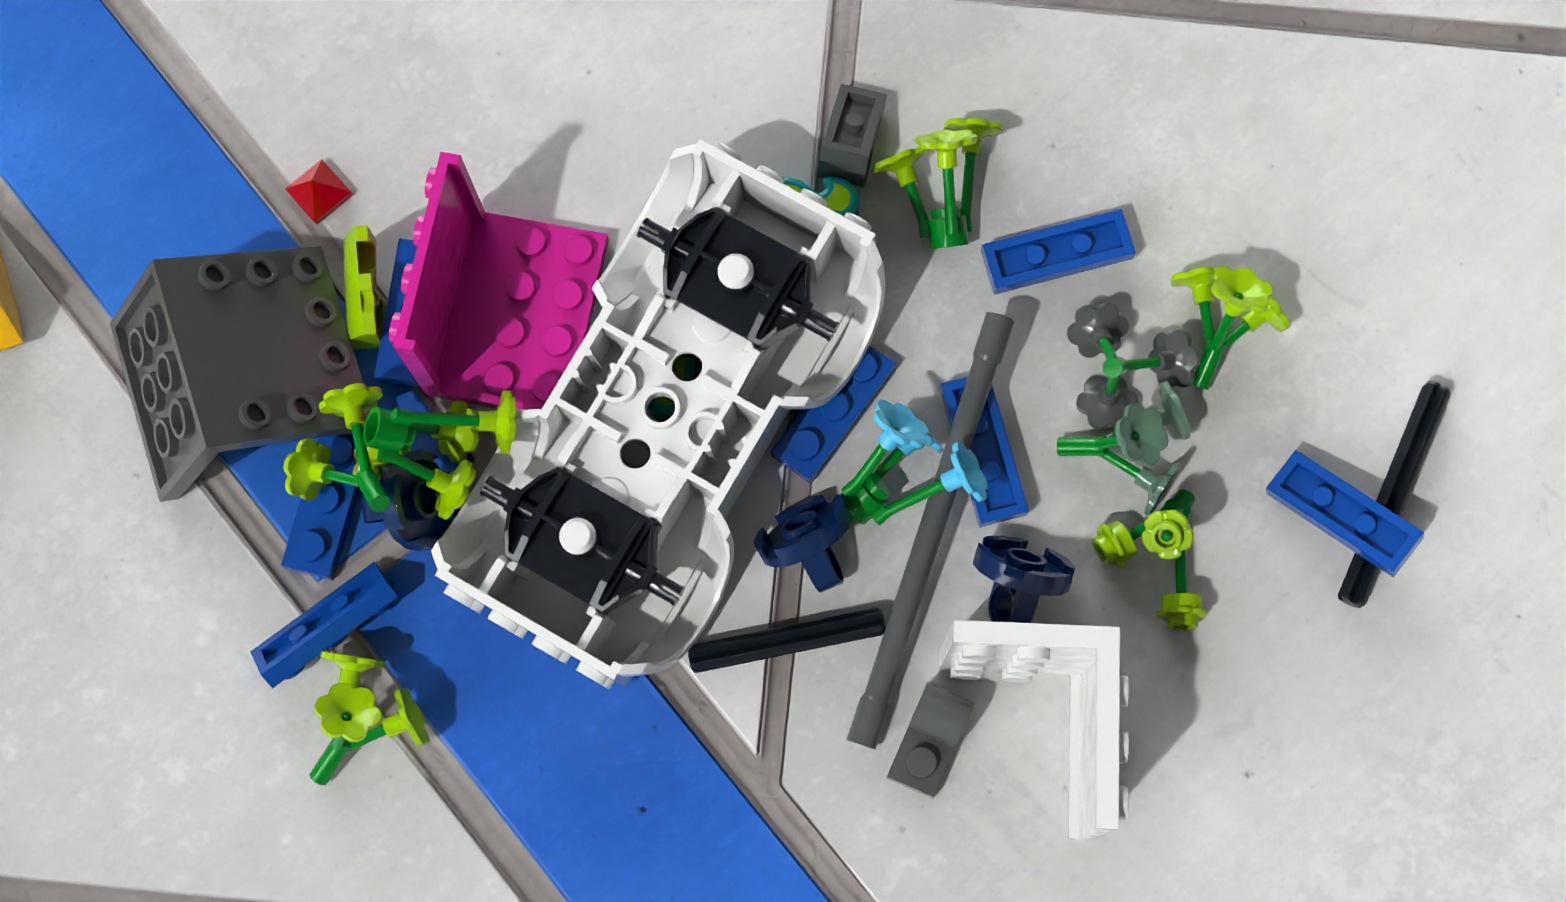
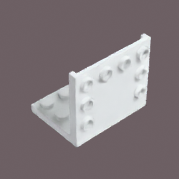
M954 620L939 650V670L950 671V678L979 680L981 679V673L985 672L1001 673V680L1007 682L1032 681V676L1037 674L1069 676L1068 839L1089 840L1119 829V819H1127L1129 806L1127 786L1119 785V763H1127L1129 753L1128 731L1119 730L1120 708H1127L1129 700L1128 675H1120V627Z

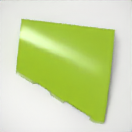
M368 225L354 226L347 233L343 245L346 327L353 349L379 348L385 317V300L376 287V239Z

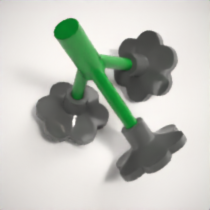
M1104 301L1096 307L1092 305L1080 307L1075 313V322L1067 329V337L1072 344L1078 346L1080 354L1086 358L1095 357L1099 353L1105 355L1107 360L1103 364V372L1107 378L1092 376L1085 381L1084 391L1076 399L1077 410L1087 415L1089 425L1095 429H1104L1109 425L1115 428L1116 422L1123 418L1126 406L1139 402L1137 394L1127 389L1125 379L1120 377L1131 370L1150 368L1157 374L1159 385L1167 380L1171 388L1192 385L1195 380L1194 369L1201 363V354L1195 346L1191 345L1189 333L1184 330H1176L1172 333L1160 332L1154 337V350L1149 353L1148 358L1125 360L1122 357H1117L1115 352L1120 348V338L1129 330V323L1125 316L1118 314L1115 304Z

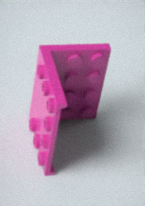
M440 151L437 168H430L427 173L425 197L429 198L425 216L419 215L415 222L413 244L417 246L413 264H406L403 271L401 292L405 294L401 313L395 312L392 317L389 341L394 343L393 348L426 396L463 401L469 404L497 409L502 391L508 390L511 391L512 397L515 398L516 412L526 409H542L589 332L596 301V295L592 287L602 274L609 242L608 235L485 212L461 155Z

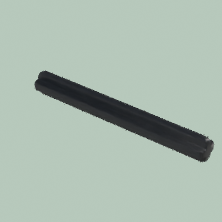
M1428 381L1421 388L1376 499V502L1402 517L1451 395L1450 389L1447 386L1434 381ZM1355 553L1338 593V599L1356 608L1366 605L1380 569Z

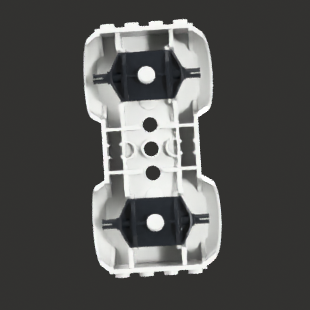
M699 139L697 144L675 149L657 186L623 244L602 276L593 285L592 289L603 309L543 408L518 410L516 412V434L514 441L511 442L510 453L501 454L500 447L497 448L463 507L442 538L437 540L431 550L438 569L435 576L448 583L443 593L479 614L485 606L492 609L488 616L489 620L522 639L527 631L532 632L536 635L532 645L564 664H567L571 656L580 660L581 662L576 670L609 690L614 682L627 688L633 676L655 674L672 667L698 640L722 599L733 565L734 542L731 531L725 521L726 517L790 409H811L823 406L833 399L850 380L872 341L884 304L886 283L883 261L876 246V234L871 232L872 227L867 221L852 213H846L842 216L827 208L828 203L818 194L807 189H802L800 193L784 185V179L772 169L762 165L755 169L740 161L741 156L735 150L720 142H716L712 146ZM682 354L696 355L702 362L700 375L692 381L679 380L673 373L674 361ZM663 396L673 400L675 411L667 421L655 422L647 416V407L653 399ZM641 440L650 448V459L641 468H629L622 462L621 451L629 441Z

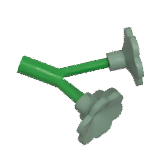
M1167 380L1160 383L1161 406L1145 409L1140 403H1132L1126 406L1123 418L1116 422L1115 431L1104 436L1059 437L1057 440V453L1059 456H1100L1134 477V483L1148 491V502L1144 512L1148 516L1154 512L1157 505L1162 501L1181 469V464L1177 461L1174 462L1170 469L1159 475L1145 467L1155 465L1160 459V451L1168 446L1169 438L1163 426L1171 424L1177 429L1183 440L1190 438L1189 432H1191L1182 403ZM1121 447L1122 453L1128 461L1110 451L1109 448ZM1140 461L1145 466L1140 469L1130 462Z

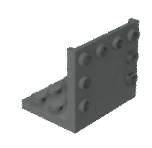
M322 246L152 259L110 322L160 502L179 499L219 452L300 441L303 438L316 439L352 434V430L346 428L344 417H338L334 414H323L320 412L318 405L324 400L323 395L330 390L343 389L355 383H364ZM370 410L364 411L365 419L367 418Z

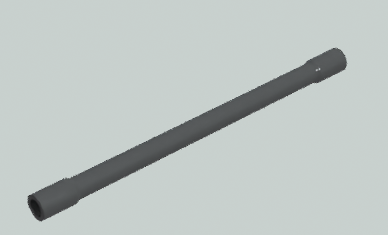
M986 312L973 351L971 369L934 482L941 479L940 475L954 468L951 460L953 443L961 441L966 449H971L996 369L1002 362L1014 325V320L1007 316ZM945 489L929 497L865 692L860 697L846 739L848 741L876 749L889 709V698L957 489L951 492Z

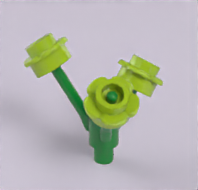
M1185 489L1178 490L1173 499L1165 502L1161 511L1151 513L1144 522L1130 530H1127L1118 520L1108 525L1101 523L1096 529L1097 537L1092 539L1093 547L1105 565L1113 563L1119 568L1126 567V560L1137 554L1133 540L1142 536V542L1148 551L1157 552L1158 556L1162 559H1175L1176 593L1161 597L1162 610L1157 611V617L1167 622L1168 629L1176 631L1197 629L1198 621L1205 619L1207 616V610L1203 609L1202 596L1187 593L1186 550L1191 547L1194 539V533L1192 528H1190L1189 521L1193 515L1191 507L1195 502V496Z

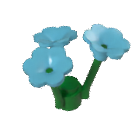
M883 399L879 400L875 405L876 413L873 416L875 423L883 429V432L877 439L879 445L855 477L841 489L842 493L840 494L856 522L865 525L872 518L878 525H881L893 514L945 489L951 492L963 486L968 494H972L978 502H982L987 499L985 490L988 489V483L985 475L980 470L975 454L970 449H966L961 441H957L952 444L953 453L951 454V460L954 468L942 473L940 480L887 505V498L891 495V491L882 478L904 454L909 457L916 448L922 449L924 446L931 447L939 453L944 448L928 433L929 430L926 424L916 418L908 407L901 403L893 405ZM888 451H892V452L884 459V461L876 468V466L879 464V462L882 460V458L885 456V454H886Z

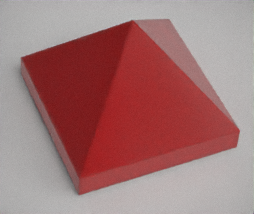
M322 159L285 188L288 194L315 224H318L353 195Z

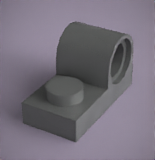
M845 84L840 85L821 144L817 177L827 178L831 176L842 178L854 186L864 188L887 94Z
M927 682L886 778L933 799L975 703Z

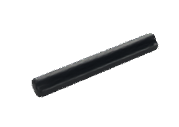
M875 607L698 643L688 650L690 667L693 672L700 673L881 636L886 628L881 609Z

